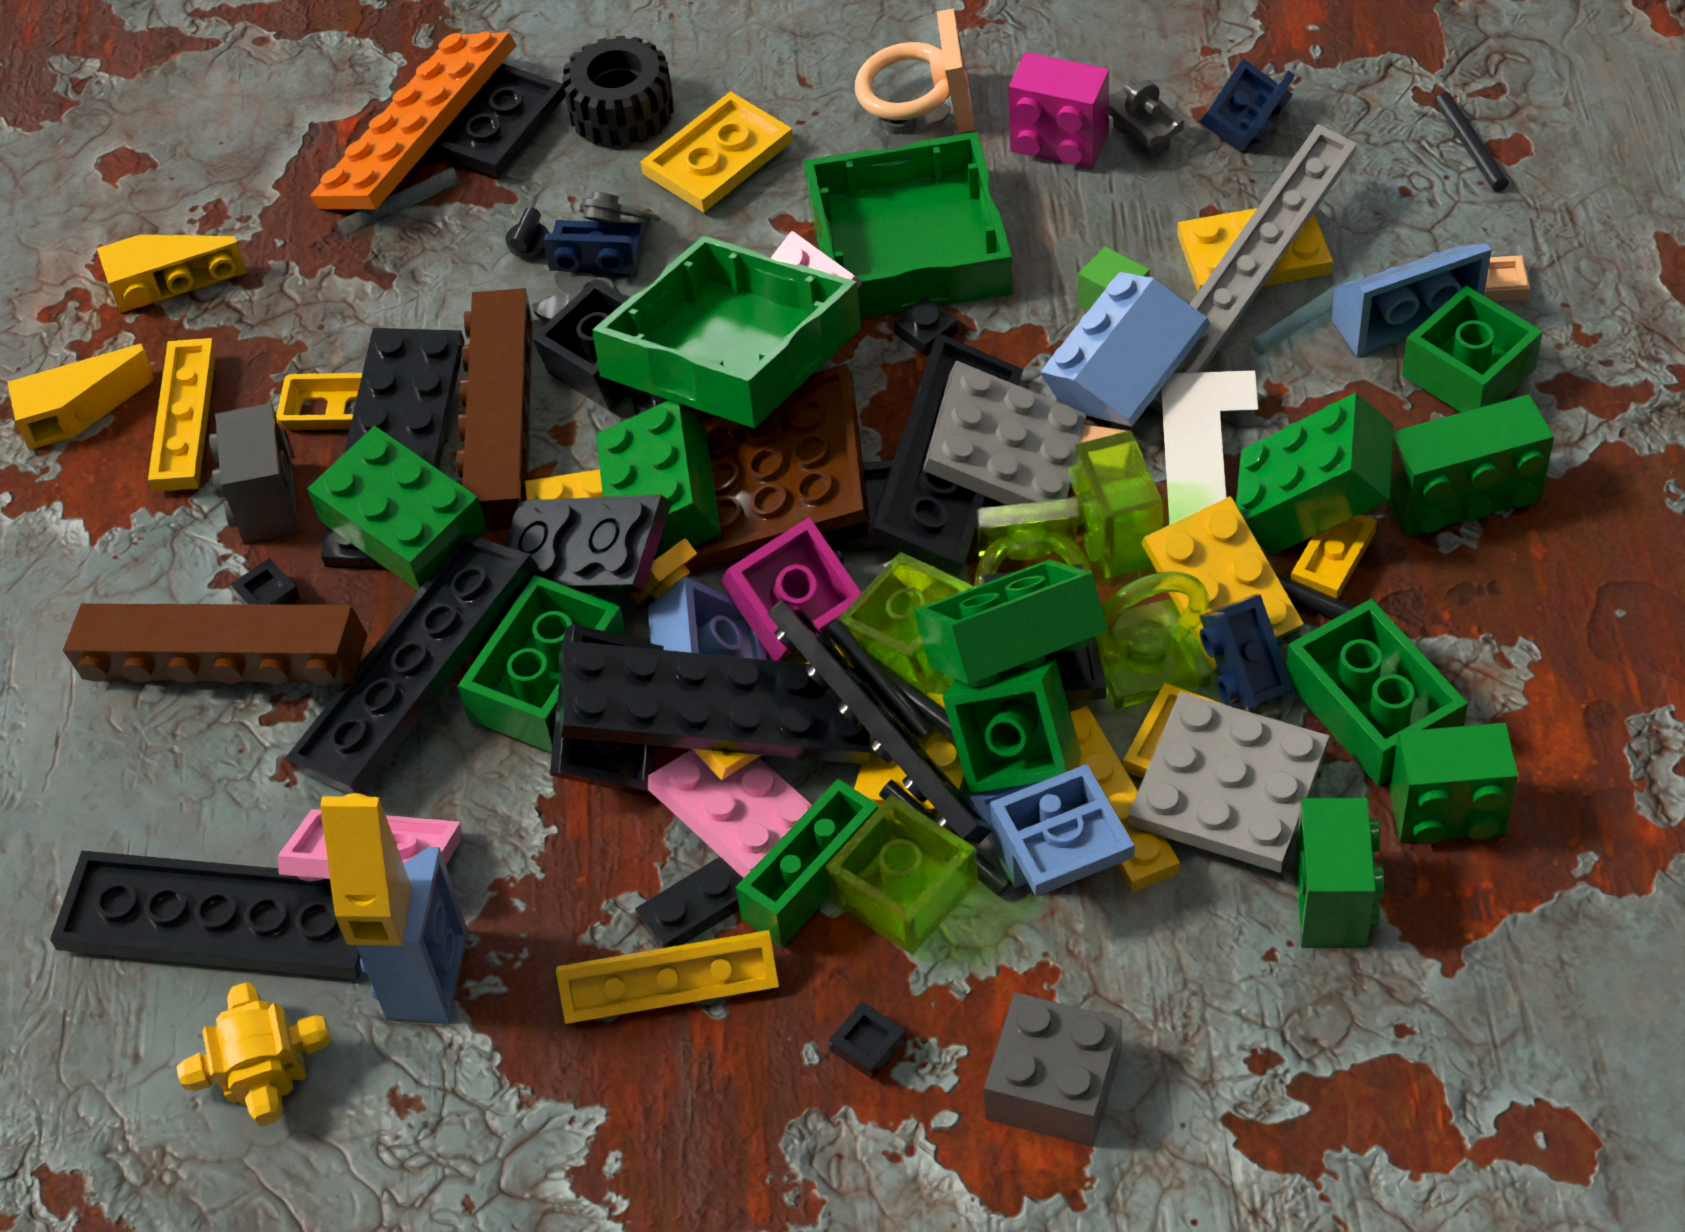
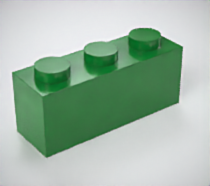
M837 779L736 886L742 921L758 932L770 930L771 941L783 948L882 840L879 805Z

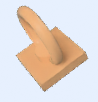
M954 8L937 12L942 50L936 46L921 42L899 43L878 51L860 68L855 80V94L861 106L869 113L887 120L914 119L932 112L951 96L958 133L975 130L967 70ZM911 59L930 63L934 88L923 97L909 102L892 103L879 99L873 93L872 82L875 76L885 67L899 61Z

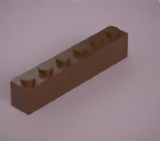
M526 288L472 292L471 311L464 312L465 335L467 339L470 338L469 345L462 346L464 371L468 372V379H461L460 381L461 401L463 407H466V413L459 414L458 417L459 435L461 441L464 442V449L457 450V470L459 477H463L461 486L478 497L488 527L487 531L510 529L519 502L527 500L525 481H528L533 317Z
M81 603L63 652L82 679L94 682L104 680H132L135 682L167 680L182 683L222 681L235 684L244 681L269 682L272 684L313 682L320 685H328L331 683H353L368 634L352 605Z

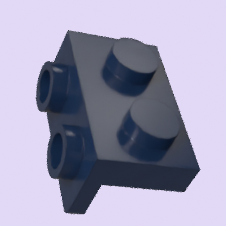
M1242 58L1199 122L1242 153L1252 139L1260 143L1272 128L1275 121L1269 116L1272 112L1278 115L1293 95L1287 88L1295 75L1288 70L1277 83Z
M556 220L553 233L545 234L543 241L549 271L636 274L645 235L642 223L619 222L618 225L596 221Z
M1261 594L1251 595L1199 616L1203 625V629L1200 630V639L1208 656L1215 659L1220 673V677L1217 678V687L1226 705L1252 712L1258 709V704L1294 690Z

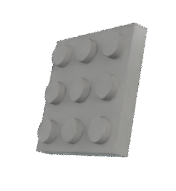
M956 361L949 374L922 471L1057 524L1064 513L1086 413Z
M1179 692L1129 812L1128 826L1281 873L1298 829L1301 798L1310 797L1328 748L1329 735Z

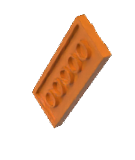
M484 31L478 34L464 35L453 33L445 37L439 43V49L435 54L416 69V75L393 95V101L384 112L370 121V128L362 137L347 147L345 156L341 161L321 177V183L310 195L317 208L377 209L515 49L517 45L510 33H490Z

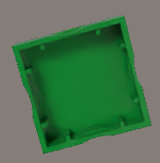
M978 132L918 141L894 149L863 150L804 160L807 195L819 250L862 282L858 287L860 320L904 313L925 297L940 307L1013 294L1012 255L1000 212L990 195L989 172Z
M703 235L665 267L661 275L652 284L632 295L592 329L600 377L755 429L861 329L857 281L804 265L777 261L757 251Z

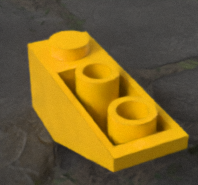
M137 235L97 248L109 287L120 314L247 273L235 236Z
M141 343L7 383L15 421L28 449L32 450L77 436L153 382L155 377Z
M358 793L347 794L343 797L322 796L320 809L334 912L346 944L402 946L412 886L380 798L368 797Z

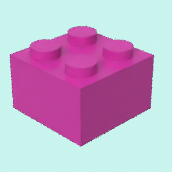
M1025 52L1008 86L1010 151L1093 169L1109 134V69Z
M810 517L728 568L720 582L774 661H780L792 653L775 636L774 631L778 626L767 614L781 599L800 607L822 633L825 632L827 626L837 619L842 621L854 613L866 599Z

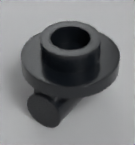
M526 208L519 223L513 226L506 234L507 248L515 256L527 258L539 255L545 251L543 241L545 234L549 233V231L543 224L539 223L541 214L535 208Z

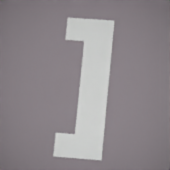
M1255 371L1173 373L1161 388L1169 525L1226 498L1220 411L1258 410ZM1174 603L1175 618H1183Z

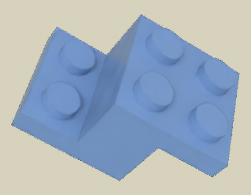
M1088 764L1042 782L983 791L970 796V803L991 826V833L987 836V839L1008 878L1011 880L1013 887L1017 888L1029 883L1036 897L1134 858L1135 846Z

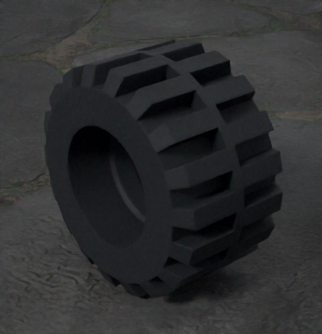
M616 36L615 39L608 40L607 37L598 39L597 43H588L582 47L581 52H575L570 57V63H566L564 66L562 82L572 127H575L578 135L581 137L587 136V141L593 144L603 142L605 147H613L614 144H621V147L631 146L630 143L632 142L642 143L647 141L649 135L656 136L662 131L661 126L668 125L670 122V114L674 113V101L668 62H666L663 52L661 50L657 51L656 45L651 42L643 43L642 39L637 37L625 39V36Z

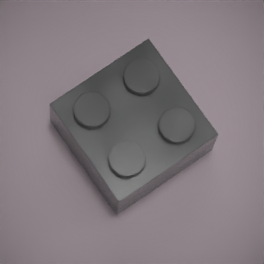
M272 403L216 413L217 433L210 434L209 439L215 462H219L220 469L212 470V476L218 498L226 497L227 499L224 500V509L229 527L238 528L244 545L300 534L293 462Z
M1014 992L984 1086L985 1119L1094 1147L1122 1051V1018Z

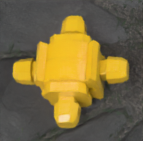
M245 982L230 989L227 997L228 1010L221 1012L216 1018L217 1026L205 1025L203 1037L207 1055H203L200 1052L184 1059L177 1065V1072L180 1084L188 1091L210 1088L213 1082L215 1084L218 1083L228 1102H239L240 1105L247 1106L253 1120L259 1126H265L280 1119L283 1112L282 1096L289 1094L294 1088L292 1080H305L307 1074L302 1052L307 1051L310 1054L326 1047L332 1041L329 1024L324 1016L314 1015L301 1018L294 1025L286 1016V1012L281 1004L273 1002L270 1005L268 1001H262L257 989L251 983Z

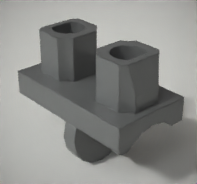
M1134 78L1128 81L1118 92L1109 94V115L1113 118V126L1119 132L1135 136L1140 141V150L1149 157H1155L1169 149L1170 137L1184 130V120L1159 99V88L1150 80L1138 82Z

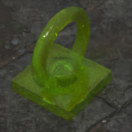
M1077 498L977 509L976 543L978 556L982 557L975 574V587L983 584V575L996 574L999 565L1007 556L1014 560H1030L1044 557L1054 551L1068 565L1082 564L1083 570L1092 572L1086 556L1075 543L1079 521Z
M1179 571L1151 574L1126 585L1111 596L1102 606L1108 631L1094 636V639L1099 647L1106 691L1115 710L1155 700L1164 682L1187 691L1209 686L1212 673L1191 634L1201 623L1199 616L1207 612L1209 605L1208 591L1197 577ZM1180 592L1188 597V605L1182 615L1172 598L1129 609L1137 602L1159 593Z

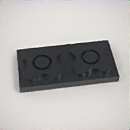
M662 494L519 501L504 546L530 554L539 567L518 594L523 592L534 575L583 593L644 592L672 502Z

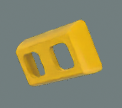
M362 373L287 375L284 378L276 414L278 421L290 431L350 430L353 414H345L346 405L349 401L357 399ZM308 400H325L328 402L325 415H300L302 404Z

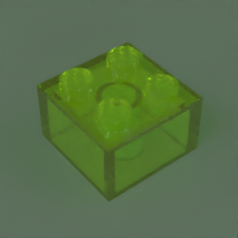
M1132 431L1075 444V465L1069 466V477L1075 496L1069 497V506L1074 523L1076 525L1083 524L1086 531L1084 533V543L1090 561L1098 560L1105 578L1154 566L1141 543L1145 536L1162 529L1163 501Z
M900 552L838 619L842 621L866 651L927 695L945 674L929 667L913 610L974 588V586Z
M892 794L825 866L829 900L911 955L921 947L978 882L976 848Z

